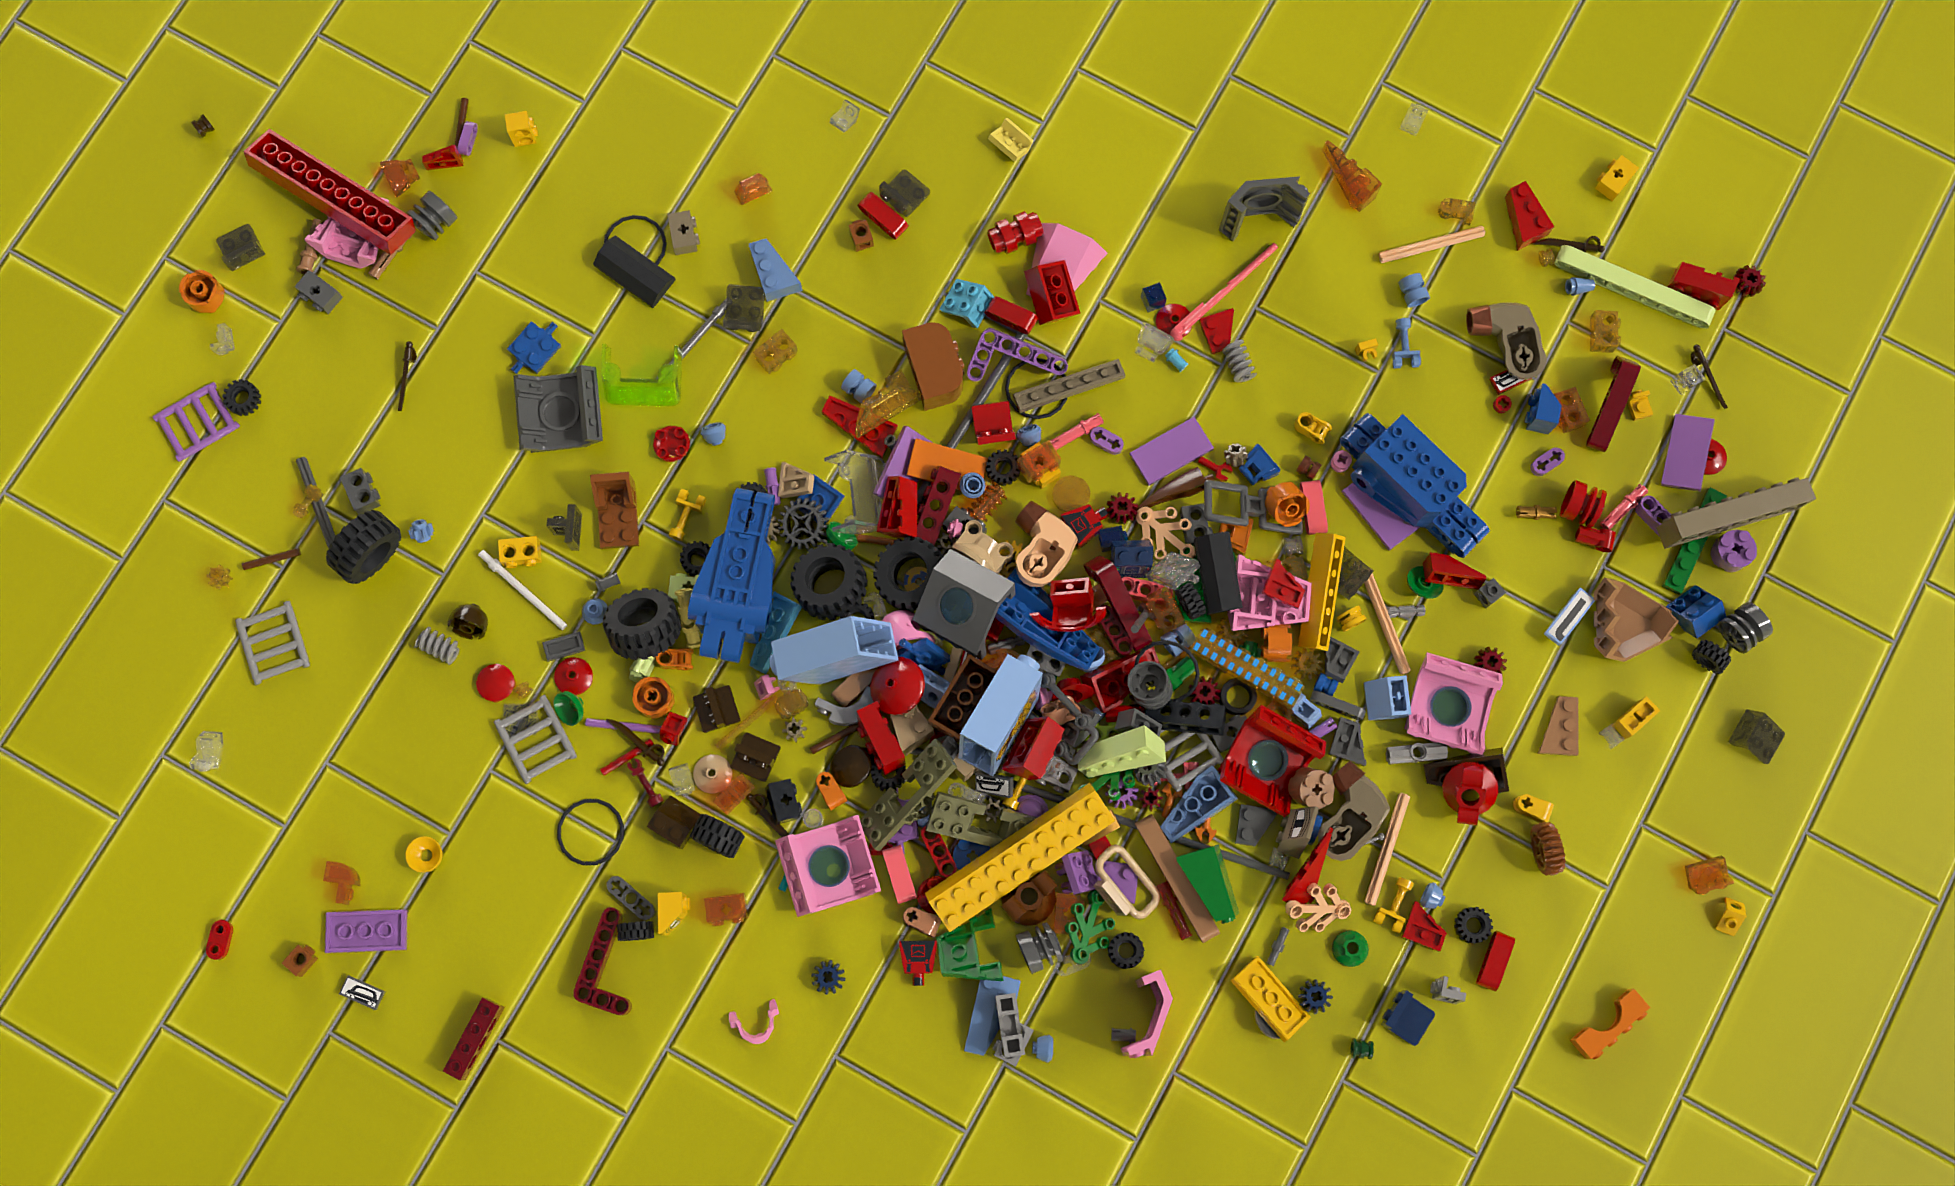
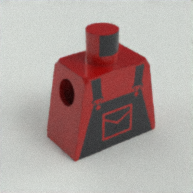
M1087 504L1061 514L1060 519L1077 536L1076 546L1080 549L1102 531L1103 525L1101 521L1109 517L1104 507L1094 511L1091 505Z
M899 941L904 974H912L913 986H924V974H933L937 941Z

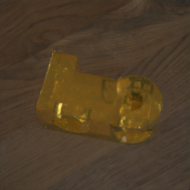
M1446 198L1441 202L1438 214L1443 219L1463 220V225L1470 226L1476 202Z

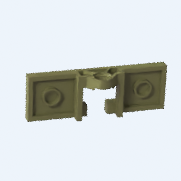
M934 739L902 773L903 778L907 782L911 783L916 779L921 787L903 807L897 799L899 797L898 793L890 787L860 819L863 832L875 850L880 851L905 823L911 825L915 820L925 818L930 814L932 801L936 798L934 791L957 768V765L940 741Z
M937 792L925 828L926 831L994 847L1038 817L1012 811L1010 807L1002 808L999 814V819L1002 821L998 833H994L991 830L987 831L983 828L971 827L975 813L984 815L985 803H981L975 798L969 800Z

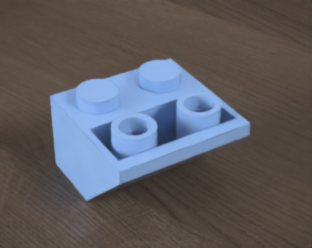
M1407 676L1385 677L1364 682L1368 721L1407 718L1411 715Z

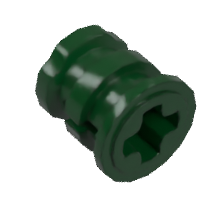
M1353 1038L1350 1048L1351 1058L1354 1059L1355 1056H1358L1361 1059L1367 1057L1371 1060L1374 1053L1373 1041L1366 1043L1365 1040H1360V1042H1357Z

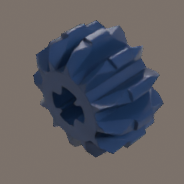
M829 960L828 967L822 961L823 969H820L818 966L814 968L819 974L813 973L811 975L814 978H818L812 984H821L817 988L818 992L825 987L824 994L828 995L829 988L835 994V985L840 989L843 987L838 981L846 980L844 977H839L845 971L843 969L836 971L840 967L839 963L835 964L832 968V960ZM826 972L827 974L829 972L833 973L831 976L833 978L832 982L828 981V983H825L826 978L824 974Z
M1314 979L1312 984L1309 981L1305 982L1307 988L1300 987L1304 994L1298 995V998H1304L1300 1005L1304 1006L1307 1004L1305 1011L1309 1012L1312 1008L1313 1014L1318 1013V1008L1321 1012H1325L1323 1005L1326 1007L1331 1006L1326 1000L1333 999L1332 995L1326 994L1331 990L1330 987L1323 989L1325 982H1321L1318 986L1317 979ZM1317 992L1319 1000L1313 1001L1311 994Z

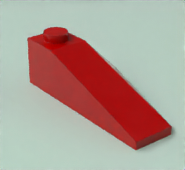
M1154 646L1144 652L1139 659V663L1144 661L1159 663ZM1140 651L1100 666L1092 672H1087L1080 676L1082 684L1089 685L1094 689L1095 693L1089 698L1101 713H1106L1119 706L1124 701L1123 699L1131 693L1128 687V676L1134 668L1135 658Z
M1332 827L1327 830L1287 886L1282 898L1284 902L1296 900L1300 904H1311L1315 898L1307 892V888L1311 883L1318 884L1333 832Z

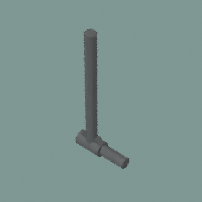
M1142 601L1137 609L1141 614L1132 625L1131 631L1137 633L1147 618L1156 620L1168 629H1171L1174 623Z

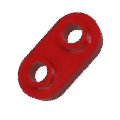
M218 920L211 927L206 954L213 960H221L228 954L233 935V925L229 921ZM220 926L223 927L222 933L218 932ZM215 946L218 947L217 953L213 952Z

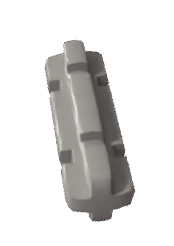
M1412 605L1399 606L1398 608L1394 606L1388 607L1387 611L1390 618H1395L1396 616H1424L1425 606L1417 605L1414 607Z
M1016 635L1015 638L1010 637L998 641L997 644L995 642L989 644L988 650L990 655L998 653V651L1003 652L1015 648L1016 645H1024L1025 641Z

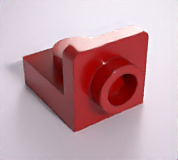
M669 711L660 728V740L666 744L677 746L688 718Z

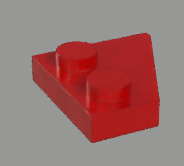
M450 145L423 155L422 163L426 170L461 167L463 166V159L456 146Z
M1233 308L1199 319L1211 354L1223 351L1231 342Z

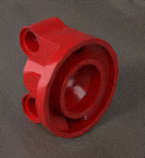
M1464 762L1452 767L1446 774L1442 784L1443 797L1448 806L1457 812V823L1477 826L1478 816L1488 811L1495 804L1498 796V782L1493 772L1486 766L1475 762ZM1473 789L1478 792L1479 798L1475 801H1467L1461 795L1465 790Z

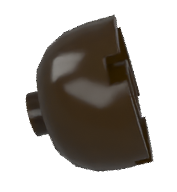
M465 604L453 610L447 625L448 627L451 625L453 627L452 632L463 638L472 640L473 636H475L479 640L485 636L487 631L488 617L480 606Z

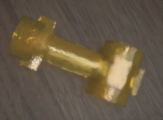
M310 484L305 488L304 493L307 496L301 504L297 503L294 506L293 513L299 518L307 516L309 513L307 508L312 501L318 502L322 498L323 493L316 485Z
M1101 627L1089 632L1088 636L1091 640L1104 649L1105 660L1108 663L1118 657L1115 649L1110 650L1104 641L1106 634Z

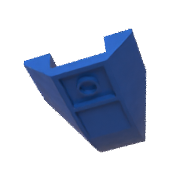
M1015 568L1007 579L1015 583L1016 595L1012 599L1006 598L1002 602L995 618L1043 653L1066 664L1088 670L1100 648L1083 630L1073 632L1053 631L1033 621L1029 614L1037 612L1043 618L1052 621L1053 603L1051 597L1041 587H1033L1023 583L1019 579Z

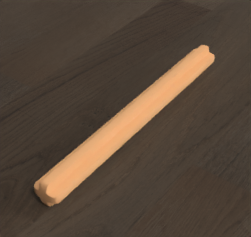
M1478 226L1379 253V259L1381 263L1476 239L1483 237L1485 230L1483 226Z
M1369 566L1360 569L1361 577L1399 673L1401 675L1409 673L1411 669L1371 568Z
M1399 793L1364 900L1369 905H1376L1408 806L1410 796L1404 793Z

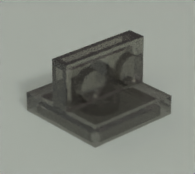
M568 504L567 518L565 519L563 516L547 518L546 526L553 535H565L564 542L571 551H579L582 513L576 504Z

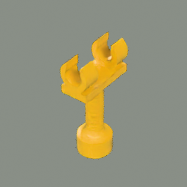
M682 488L676 503L683 506L684 510L677 526L671 528L668 534L669 537L677 541H683L685 536L683 528L691 510L702 513L706 503V497L701 495L697 497L695 504L687 502L689 492Z
M1019 778L1013 790V796L1011 798L1005 797L1002 802L1003 805L1016 811L1020 804L1017 798L1027 779Z
M1399 877L1396 883L1399 890L1390 910L1379 907L1373 922L1380 925L1383 923L1385 915L1396 919L1392 926V931L1396 933L1401 932L1406 920L1397 915V910L1401 905L1400 903L1404 898L1405 892L1411 891L1414 885L1411 881Z

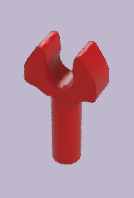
M1202 456L1198 461L1201 465L1214 471L1216 474L1215 479L1219 482H1227L1228 477L1221 474L1222 470L1228 473L1233 471L1226 462L1222 465H1217Z

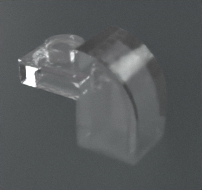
M203 731L196 738L197 754L189 762L190 769L200 772L218 769L223 753L222 732Z

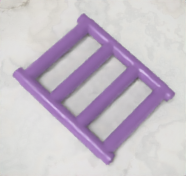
M215 382L202 387L153 416V419L161 425L177 453L175 457L178 462L240 427L236 421L234 422L217 393ZM207 393L210 394L227 424L226 427L219 431L216 430L199 398ZM190 403H193L210 433V436L201 441L182 409ZM174 412L194 444L186 450H183L166 420V417Z

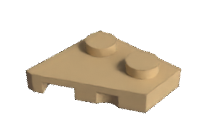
M782 462L778 496L789 498L812 494L814 475L786 462Z

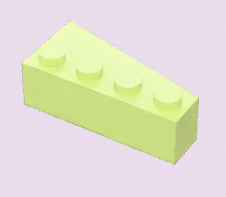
M1144 725L1096 742L1078 763V770L1087 777H1095L1166 762L1165 743Z

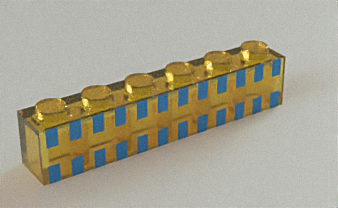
M1206 628V630L1201 629L1190 648L1192 654L1289 709L1294 707L1305 687L1299 679L1284 675L1285 672L1277 667H1270L1267 665V661L1262 658H1254L1248 650L1244 648L1239 649L1233 646L1234 643L1229 639H1221L1216 636L1213 630Z

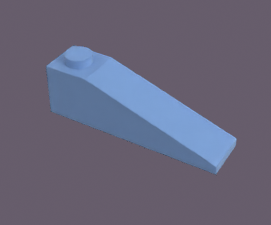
M1212 765L1195 778L1190 788L1184 793L1182 799L1160 827L1170 842L1173 843L1229 806L1238 797L1230 786L1220 781V773Z
M1003 976L1004 981L980 980L964 1051L984 1056L1000 1029L995 996L1016 993L1017 999L1020 980Z

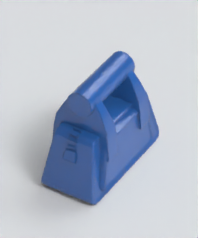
M1256 444L1252 451L1249 452L1245 465L1239 467L1240 472L1252 486L1259 480L1266 481L1280 473L1278 465L1259 444ZM1251 467L1257 475L1254 476L1248 468Z

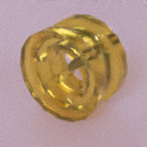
M1551 249L1539 252V261L1543 267H1546L1548 264H1554V255Z
M528 682L520 684L513 690L514 694H518L517 698L519 700L524 699L533 692V688L528 687Z

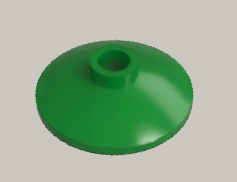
M1423 566L1412 568L1407 575V583L1410 589L1420 597L1433 599L1440 596L1443 592L1444 584L1425 582Z

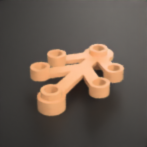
M1142 507L1137 511L1136 520L1142 525L1143 538L1141 540L1149 539L1153 545V540L1150 538V526L1156 531L1157 549L1154 555L1158 560H1164L1167 557L1164 537L1180 550V555L1184 559L1191 560L1196 556L1194 546L1184 544L1170 532L1181 529L1188 531L1192 526L1188 519L1183 518L1180 522L1160 524L1155 520L1166 517L1169 519L1176 518L1177 510L1175 508L1168 507L1166 510L1153 511L1149 507ZM1170 510H1174V514L1172 516L1168 515V512ZM1144 513L1148 514L1146 519H1142ZM1184 522H1188V526L1186 528L1182 527V524ZM1186 548H1190L1189 554L1184 553ZM1160 551L1164 552L1162 557H1158Z
M1311 883L1307 888V892L1315 898L1317 904H1300L1296 900H1290L1285 905L1286 913L1294 919L1300 917L1302 913H1313L1306 920L1301 918L1296 922V928L1301 932L1307 931L1309 926H1312L1316 932H1321L1334 919H1345L1351 913L1350 904L1346 900H1340L1337 888L1331 883L1324 886L1323 892L1331 898L1334 905L1327 904L1321 894V888L1316 883ZM1329 913L1324 919H1319L1324 914Z

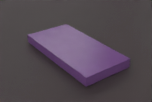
M1675 414L1661 486L1701 492L1715 419Z
M1195 417L1130 452L1129 455L1148 486L1212 451L1214 447Z
M903 426L873 494L883 499L888 476H901L918 483L919 479L906 476L914 440L917 438L928 442L931 441L910 427Z
M1360 479L1359 485L1365 487L1366 484ZM1354 483L1342 490L1344 496L1388 550L1394 548L1420 528L1403 523L1404 520L1362 492Z
M406 909L326 913L325 953L407 950Z

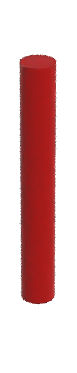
M651 738L644 742L649 747L654 745ZM635 747L601 768L600 771L605 776L641 754L642 751Z

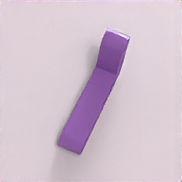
M987 328L982 332L968 366L967 376L972 381L982 379L994 349L1058 375L1064 374L1067 371L1068 364L1065 358L993 328ZM987 332H992L995 335V339L992 342H987L984 339V335ZM1005 339L1012 341L1010 349L1002 347V342ZM1021 347H1028L1030 353L1027 356L1020 355L1019 350ZM978 351H987L988 357L986 359L978 358ZM1045 354L1047 356L1046 362L1039 363L1036 360L1037 356ZM1056 361L1064 362L1065 365L1062 370L1054 368ZM973 367H978L981 370V374L974 377L970 374V370Z

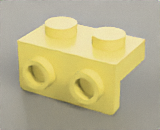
M1008 118L1004 119L1002 126L992 132L988 138L1014 162L1027 154L1033 143V139Z

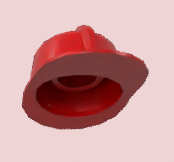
M1076 677L1065 678L1057 683L1059 689L1065 695L1071 696L1076 702L1085 700L1095 693L1091 686L1081 684L1080 680ZM1054 694L1052 695V702L1058 699Z

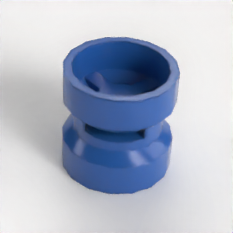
M1320 673L1313 690L1322 691L1329 696H1333L1339 682L1333 678H1327V675Z

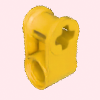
M1308 412L1301 413L1294 423V428L1297 432L1320 445L1325 443L1326 435L1333 428L1326 421ZM1300 420H1306L1308 426H1303Z
M1528 794L1518 796L1513 801V808L1516 812L1540 823H1547L1549 821L1554 804Z

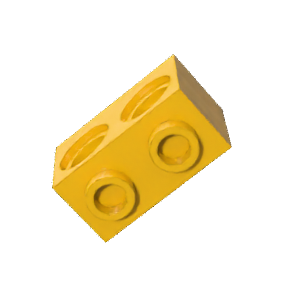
M527 111L505 114L507 132L515 147L536 144L538 129L534 125L533 117H529Z
M537 536L498 540L499 562L505 568H516L517 565L523 564L525 566H535L536 563H542L541 545ZM530 548H533V554L530 556H526V551ZM514 550V555L511 558H507V553Z
M1646 696L1634 704L1612 725L1627 739L1639 731L1660 710Z

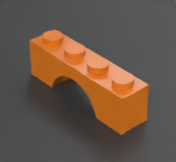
M1635 989L1626 990L1614 1001L1616 1017L1608 1029L1597 1031L1591 1027H1584L1570 1039L1571 1043L1585 1059L1593 1058L1596 1060L1603 1054L1602 1050L1607 1045L1610 1047L1618 1041L1617 1036L1630 1031L1633 1027L1631 1025L1636 1020L1640 1021L1647 1015L1646 1011L1651 1007Z

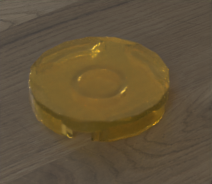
M1069 475L1057 481L1053 488L1052 497L1058 509L1068 512L1088 504L1090 489L1082 478Z

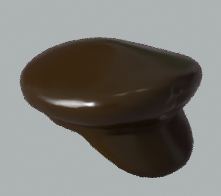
M858 745L846 746L832 758L830 763L831 775L836 783L842 787H856L870 775L875 757L873 753L869 754L865 747Z

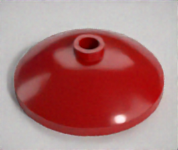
M898 657V661L879 666L874 672L870 684L873 702L878 701L879 709L890 715H902L911 711L920 702L925 689V679L921 668L914 661L905 657Z

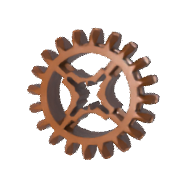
M1542 822L1532 826L1530 843L1538 869L1545 876L1557 875L1563 872L1566 860L1563 841H1561L1558 829L1551 822Z

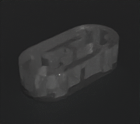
M1070 955L1063 957L1062 962L1064 964L1071 962L1072 966L1066 969L1067 972L1064 973L1062 970H1058L1060 963L1056 962L1054 966L1055 972L1059 976L1064 977L1083 970L1090 965L1091 957L1089 955L1088 961L1083 966L1082 964L1074 965Z

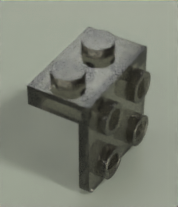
M905 169L889 184L883 181L879 185L880 197L885 202H889L898 213H902L906 218L930 194V189Z
M245 224L216 240L223 254L222 259L231 271L265 255L250 224Z
M729 284L726 293V315L723 320V328L730 330L743 329L749 332L760 331L764 322V289L762 287Z
M1345 546L1337 592L1349 600L1357 593L1362 584L1370 578L1374 570Z
M1746 709L1728 742L1732 746L1747 748L1763 764H1769L1782 742L1785 732L1766 713Z

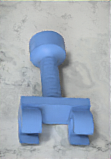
M1409 318L1396 320V329L1400 330L1402 351L1392 354L1393 368H1401L1402 358H1411L1412 367H1419L1421 365L1420 350H1409L1407 331L1411 328V319Z

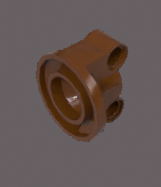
M1044 870L1001 897V908L1012 922L1024 926L1038 925L1045 921L1053 912L1056 903L1055 888L1058 885ZM1025 888H1033L1038 893V899L1032 905L1024 904L1021 900L1020 895Z

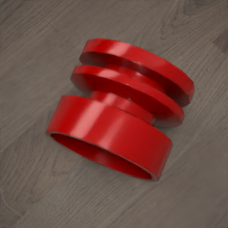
M1573 480L1563 499L1559 516L1573 521L1579 514L1578 523L1583 525L1586 521V526L1592 528L1603 512L1607 491L1601 489L1598 492V488L1593 487L1587 493L1588 484Z

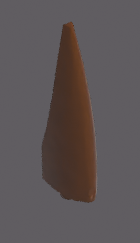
M1198 467L1191 469L1158 489L1135 510L1138 511L1142 507L1150 508L1161 503L1198 494L1204 491V482L1206 480L1215 481L1214 476L1209 474L1204 477Z

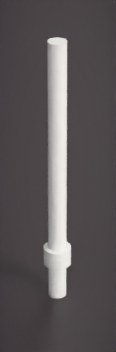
M484 550L479 553L478 556L488 564V567L493 572L500 574L561 630L566 628L567 624L504 569L496 558L493 559Z

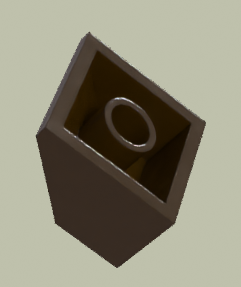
M670 796L657 809L646 827L683 850L701 814L673 796Z

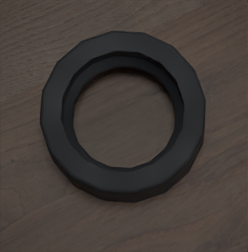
M1244 678L1230 679L1223 685L1219 694L1220 705L1225 706L1226 712L1230 715H1245L1252 710L1256 703V689L1250 681ZM1242 686L1248 691L1249 702L1247 705L1235 708L1228 703L1227 692L1231 687Z

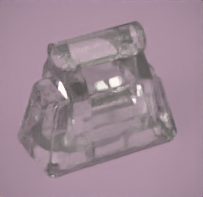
M1143 322L1137 339L1139 346H1137L1135 353L1154 363L1158 354L1162 355L1173 344L1174 338ZM1144 346L1154 351L1153 354L1143 349Z

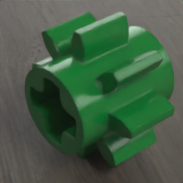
M1244 641L1243 645H1239L1238 648L1242 650L1240 655L1242 662H1246L1243 660L1246 654L1251 655L1246 663H1253L1255 658L1260 659L1262 649L1258 648V643Z

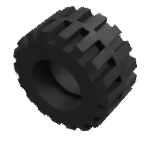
M707 814L699 816L690 834V837L697 843L727 858L735 857L745 837L739 830Z

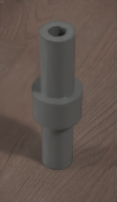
M1282 927L1277 940H1274L1271 946L1273 949L1266 962L1267 964L1274 966L1279 953H1282L1285 947L1283 944L1289 929Z

